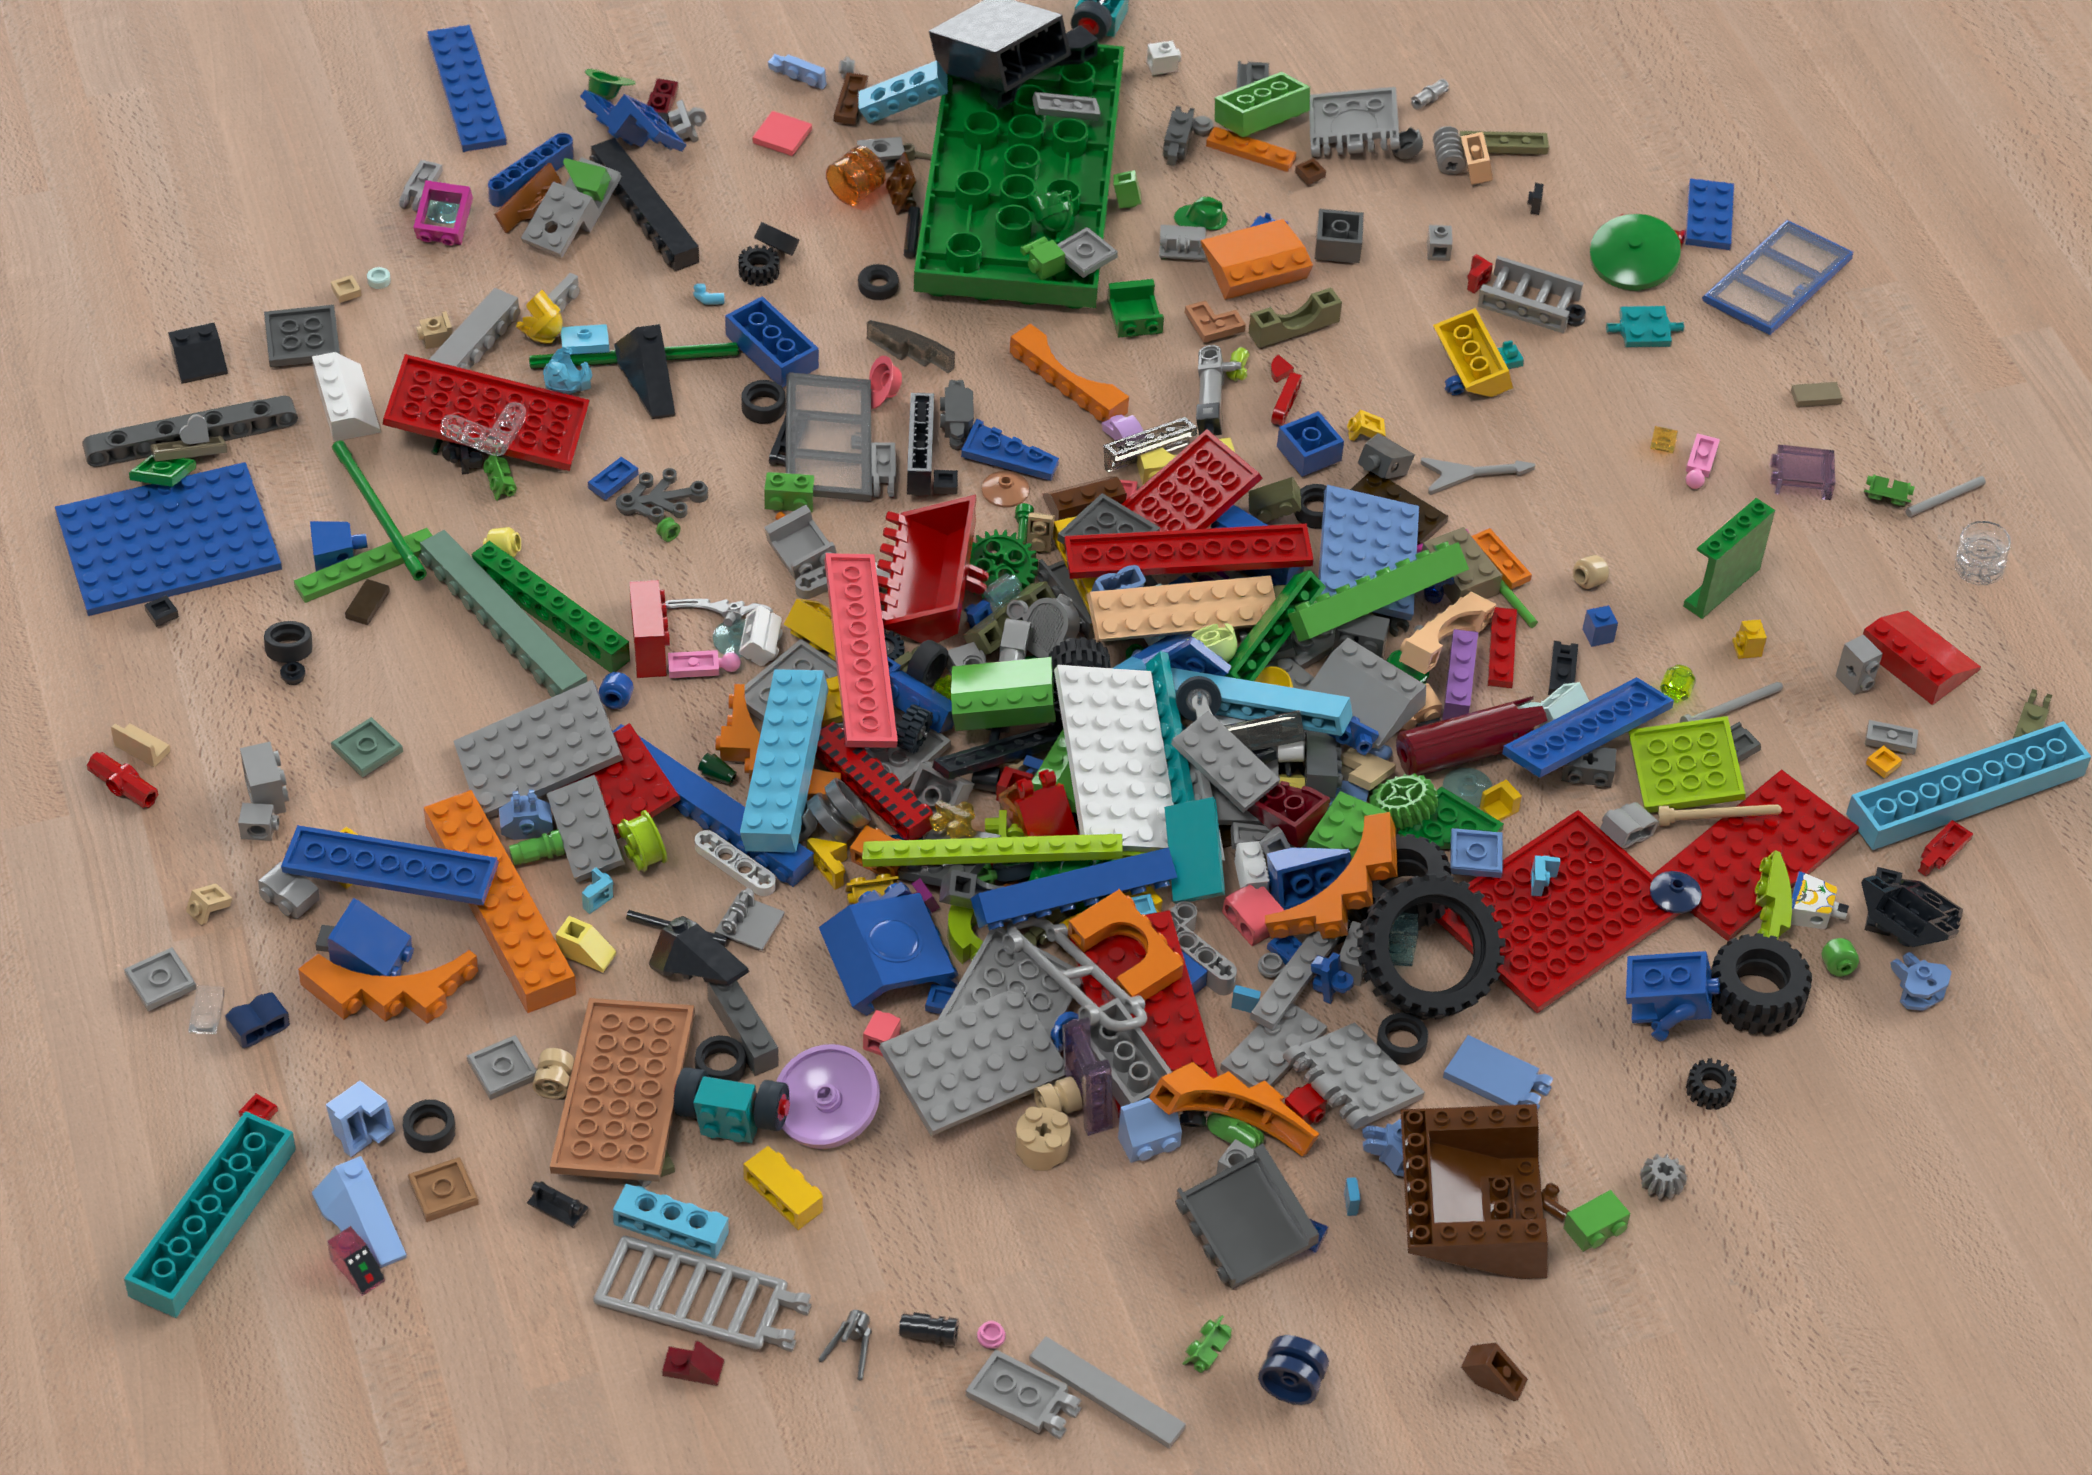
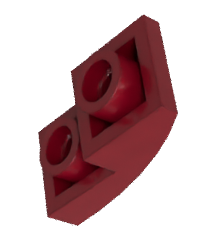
M657 78L654 90L650 92L647 105L651 106L656 112L669 113L679 88L678 81Z

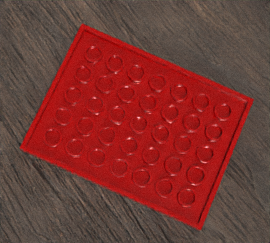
M1579 810L1503 859L1501 878L1478 876L1469 882L1470 886L1468 888L1473 893L1480 891L1484 895L1481 901L1487 907L1492 904L1496 910L1491 913L1494 921L1501 920L1503 928L1498 930L1499 939L1505 938L1506 946L1500 948V956H1505L1504 964L1498 966L1497 972L1500 973L1499 979L1536 1013L1680 915L1667 912L1654 903L1650 895V886L1655 877ZM1535 856L1560 858L1557 877H1550L1549 886H1544L1542 897L1531 896V869ZM1449 908L1445 909L1446 913L1440 919L1436 918L1435 920L1473 954L1472 939L1465 923L1454 911Z

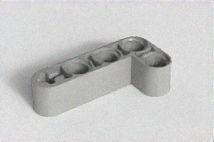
M1187 901L1176 904L1170 909L1181 950L1208 970L1206 986L1219 995L1231 994L1235 988L1236 966L1194 933L1197 917L1196 906Z

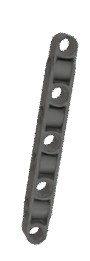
M278 396L90 435L83 440L82 446L87 463L93 467H100L147 458L152 455L150 447L152 444L182 441L179 435L180 429L187 425L188 419L195 414L205 418L209 437L222 436L224 441L293 426L298 421V415L291 397Z

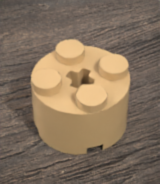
M1032 1106L1020 1117L1016 1126L1015 1152L1022 1159V1163L1026 1167L1037 1171H1048L1052 1169V1166L1059 1163L1061 1165L1065 1162L1069 1154L1071 1133L1067 1115L1051 1108Z

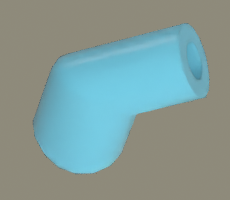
M702 283L694 285V298L703 304H725L724 293H709L706 291L705 284Z

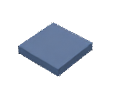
M1452 828L1450 838L1451 874L1501 878L1503 833Z

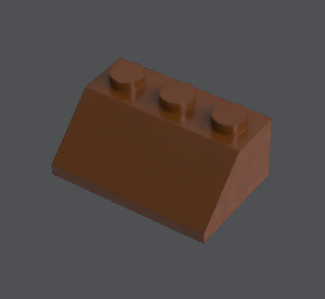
M1109 476L1043 493V499L1050 514L1055 515V521L1078 516L1102 493L1120 504L1126 500L1127 493L1119 477Z

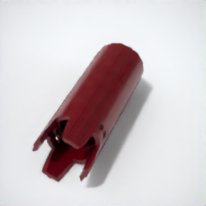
M1534 696L1405 730L1399 732L1396 739L1397 756L1399 757L1402 769L1407 775L1411 776L1415 773L1417 776L1501 754L1503 753L1504 745L1534 730L1535 726L1548 721L1543 706L1517 708L1534 700Z

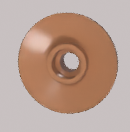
M998 471L985 478L982 483V494L989 503L995 506L1014 507L1027 499L1029 484L1018 473Z

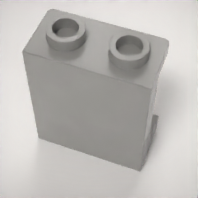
M807 505L764 527L767 541L795 581L799 576L825 566L826 553H836L835 545L833 542L829 543L813 521L811 511Z

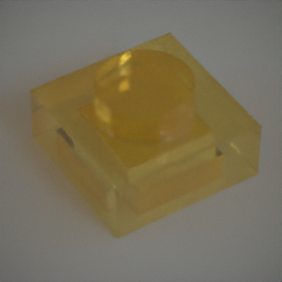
M1655 426L1650 449L1673 453L1678 431Z

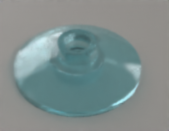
M430 200L426 215L437 223H455L460 204Z
M745 619L735 620L733 625L729 627L724 622L717 626L713 633V643L720 653L725 655L726 653L733 652L739 657H744L739 654Z
M1458 768L1449 772L1445 776L1442 785L1443 788L1475 807H1480L1482 792L1493 786L1490 779L1483 772L1473 768Z

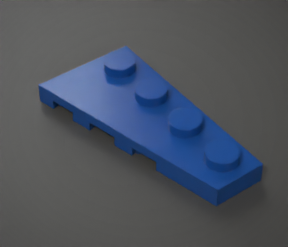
M976 419L961 450V457L1050 481L1059 465L1058 457L1035 446L1028 447L1022 443L1021 439L1016 437L1011 439L1003 435L1002 430L996 427L991 429L985 426L984 422Z

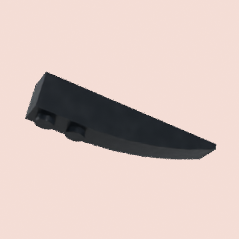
M911 393L907 495H931L934 393Z

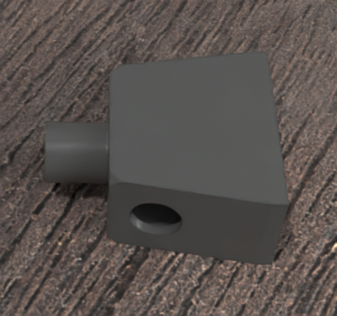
M1378 433L1365 443L1358 464L1366 471H1371L1383 479L1407 475L1415 454Z

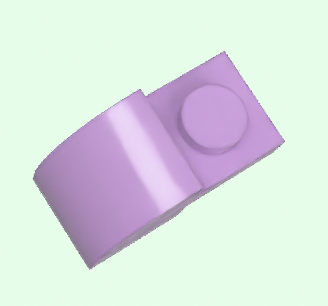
M1116 415L1102 422V430L1115 439V447L1126 456L1137 453L1139 448H1147L1144 431L1133 415L1129 417Z

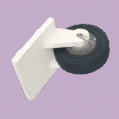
M1194 676L1186 679L1179 686L1176 693V704L1179 712L1185 718L1195 722L1209 711L1236 738H1240L1241 735H1248V728L1244 719L1215 715L1221 706V693L1216 683L1211 679L1203 676Z

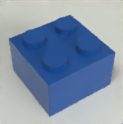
M1319 411L1279 427L1277 448L1302 477L1342 461L1344 440Z

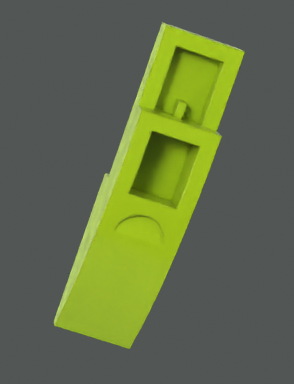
M1775 850L1761 861L1759 871L1762 872L1761 878L1755 888V894H1757L1755 904L1763 907L1760 913V920H1762L1761 928L1757 933L1763 934L1765 937H1770V935L1780 937L1790 929L1792 918V894L1789 876L1780 852Z

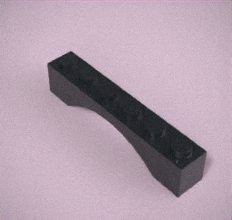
M1081 25L1068 31L1066 34L1071 55L1049 68L1062 65H1081L1097 56L1098 38ZM1024 82L1007 92L981 85L980 97L999 110L1014 102L1016 94Z

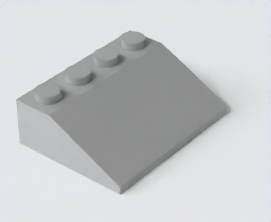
M1347 638L1331 653L1306 689L1350 697L1353 716L1359 718L1360 723L1378 731L1379 736L1373 743V746L1377 749H1380L1426 704L1425 684L1350 638Z

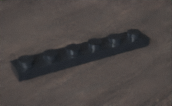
M1047 725L933 760L932 768L947 780L955 779L1003 763L1012 762L1026 757V755L1032 756L1036 753L1051 750L1060 732Z

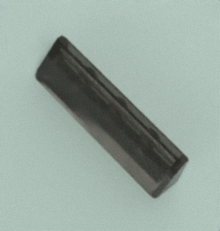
M1300 710L1224 725L1250 751L1305 740Z

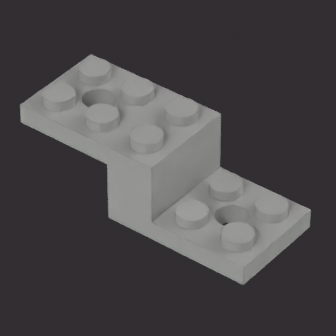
M582 157L579 160L580 162L605 167ZM605 167L611 180L602 202L593 200L591 196L578 192L571 177H569L565 186L553 182L523 233L522 241L562 258L579 228L591 232L622 177L620 172ZM550 226H558L555 232L547 233V229Z

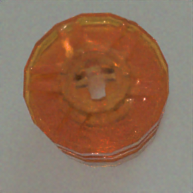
M858 145L828 166L826 169V180L831 191L840 201L853 206L866 198L869 193L881 187L886 180V173L879 157L867 147Z

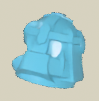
M572 348L558 349L544 368L545 388L568 395L591 389V379L593 376L591 368L587 362L581 364L582 370L579 371L570 358V355L573 353Z

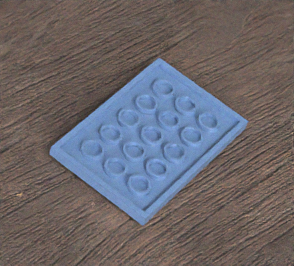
M1327 485L1324 491L1318 579L1326 588L1321 595L1329 592L1330 596L1336 594V588L1348 583L1350 587L1357 585L1355 580L1369 575L1371 579L1376 576L1375 571L1389 566L1390 570L1396 568L1395 563L1403 559L1415 560V554H1417L1419 506ZM1415 593L1372 612L1411 621L1414 615Z

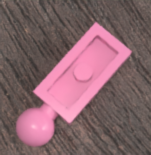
M1701 434L1696 435L1686 467V472H1688L1686 484L1690 488H1700L1704 484V477H1709L1720 439Z
M718 650L668 653L669 678L719 676V668H723L727 672H734L739 669L741 660L733 652L726 653L722 658H718Z

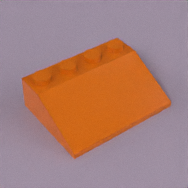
M1284 219L1200 241L1224 300L1307 279L1313 267L1304 244Z

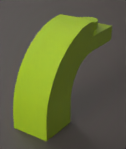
M951 905L948 913V944L953 955L963 964L969 959L973 960L983 941L972 931V928L977 924L974 909Z

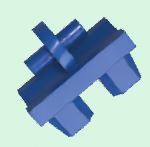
M1353 716L1342 736L1327 735L1335 738L1337 742L1343 745L1346 744L1356 749L1358 753L1366 755L1373 747V743L1378 738L1379 733L1360 723V719Z
M1333 952L1329 959L1317 955L1311 964V972L1317 974L1313 981V989L1322 992L1324 1002L1331 1004L1336 991L1344 994L1353 988V976L1341 969L1340 954Z

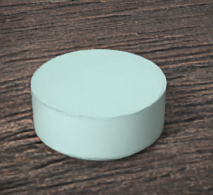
M382 267L371 269L367 273L368 285L374 289L387 287L391 282L390 272Z

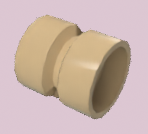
M558 1048L543 1050L540 1053L532 1086L533 1090L544 1098L559 1099L567 1094L569 1077L574 1065L573 1056L569 1052Z
M1071 1076L1057 1080L1054 1086L1048 1083L1034 1089V1099L1038 1108H1051L1058 1112L1063 1111L1066 1114L1082 1109L1081 1094L1075 1080Z

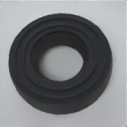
M869 265L862 269L858 276L859 291L869 299H888L896 294L899 287L897 272L887 265ZM881 278L886 280L887 284L875 286L870 283V280Z

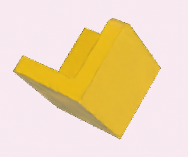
M1506 779L1482 792L1479 808L1495 819L1502 821L1519 812L1522 795Z

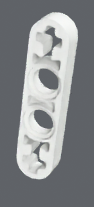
M709 830L697 833L695 836V850L699 855L745 887L751 889L755 894L759 896L773 894L776 888V878L771 871L716 833ZM729 853L732 855V858L722 860L719 858V855ZM743 866L752 869L749 873H740L738 871Z

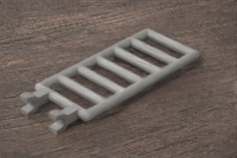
M629 1236L621 1237L593 1298L594 1303L599 1306L755 1350L761 1349L765 1341L778 1345L789 1352H793L796 1345V1340H794L796 1332L790 1329L780 1330L771 1327L779 1306L792 1308L796 1312L807 1316L811 1309V1303H809L811 1294L802 1292L796 1294L786 1291L788 1284L783 1279ZM628 1248L641 1251L643 1255L623 1299L620 1300L607 1296ZM654 1255L670 1259L649 1307L634 1304V1299ZM680 1262L695 1266V1270L675 1315L659 1311ZM706 1270L720 1273L722 1275L702 1321L698 1322L687 1319V1313ZM732 1278L748 1281L728 1330L712 1326ZM759 1284L774 1288L755 1336L751 1337L738 1333Z

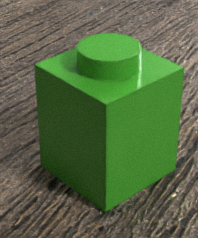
M1136 171L1114 174V189L1119 208H1133L1141 204V191Z

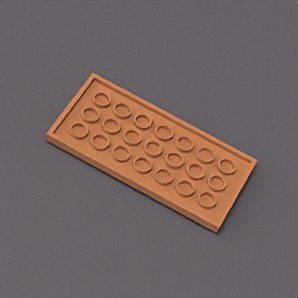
M589 998L550 1163L551 1174L660 1181L674 1115V1087L684 1067L695 1015L694 1005Z

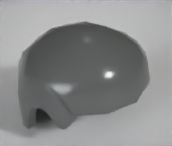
M1409 127L1407 131L1400 132V149L1392 150V152L1400 159H1412L1417 156L1423 149L1424 144L1419 129L1416 131Z

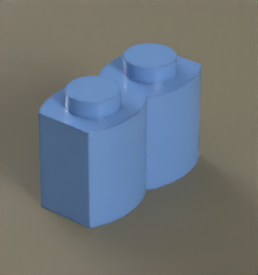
M1131 565L1122 568L1117 574L1109 573L1099 577L1095 581L1091 592L1139 588L1144 586L1146 579L1139 566Z

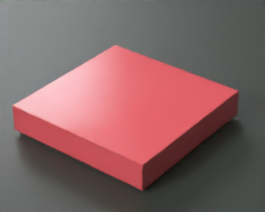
M772 111L753 136V143L793 156L811 132L812 124Z

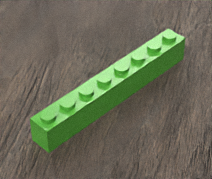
M1445 541L1434 546L1436 550L1431 553L1427 549L1415 554V560L1410 561L1409 558L1396 562V568L1390 570L1388 566L1375 571L1376 576L1371 579L1369 575L1355 580L1357 585L1350 587L1348 583L1336 588V594L1330 596L1329 592L1319 595L1315 597L1316 602L1313 604L1306 601L1296 605V611L1289 613L1288 616L1298 641L1313 638L1469 570L1459 542L1449 545V542Z

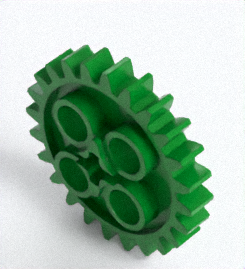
M997 529L994 530V535L991 536L985 531V538L976 535V543L973 542L969 564L982 570H987L986 572L989 575L988 580L983 582L987 585L986 593L982 594L983 600L989 595L991 596V602H994L995 598L999 597L1003 603L1006 596L1011 599L1014 597L1015 592L1018 594L1022 589L1035 583V576H1038V559H1036V551H1032V544H1025V537L1017 540V533L1014 532L1011 536H1007V530H1004L1003 534L999 535Z

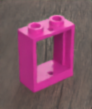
M426 180L413 226L416 238L424 242H442L449 246L454 244L461 245L473 201L470 187ZM430 200L460 204L454 228L424 224Z

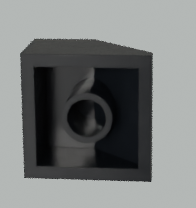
M215 322L168 332L171 353L181 384L228 374Z

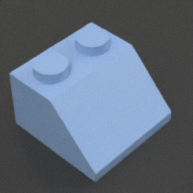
M1149 1098L1121 1107L1118 1139L1131 1163L1139 1160L1144 1161L1154 1155L1171 1152L1180 1147L1182 1129L1177 1112L1168 1115Z

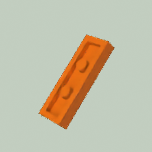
M1491 528L1472 536L1500 571L1502 580L1510 589L1531 581L1532 574Z

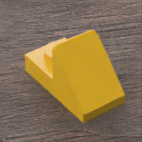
M808 839L807 849L814 853V865L834 890L844 886L845 868L842 862L847 859V845L829 840Z

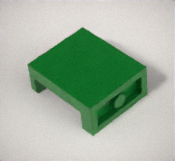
M1153 279L1108 283L1107 301L1118 338L1163 333L1164 316L1159 313Z

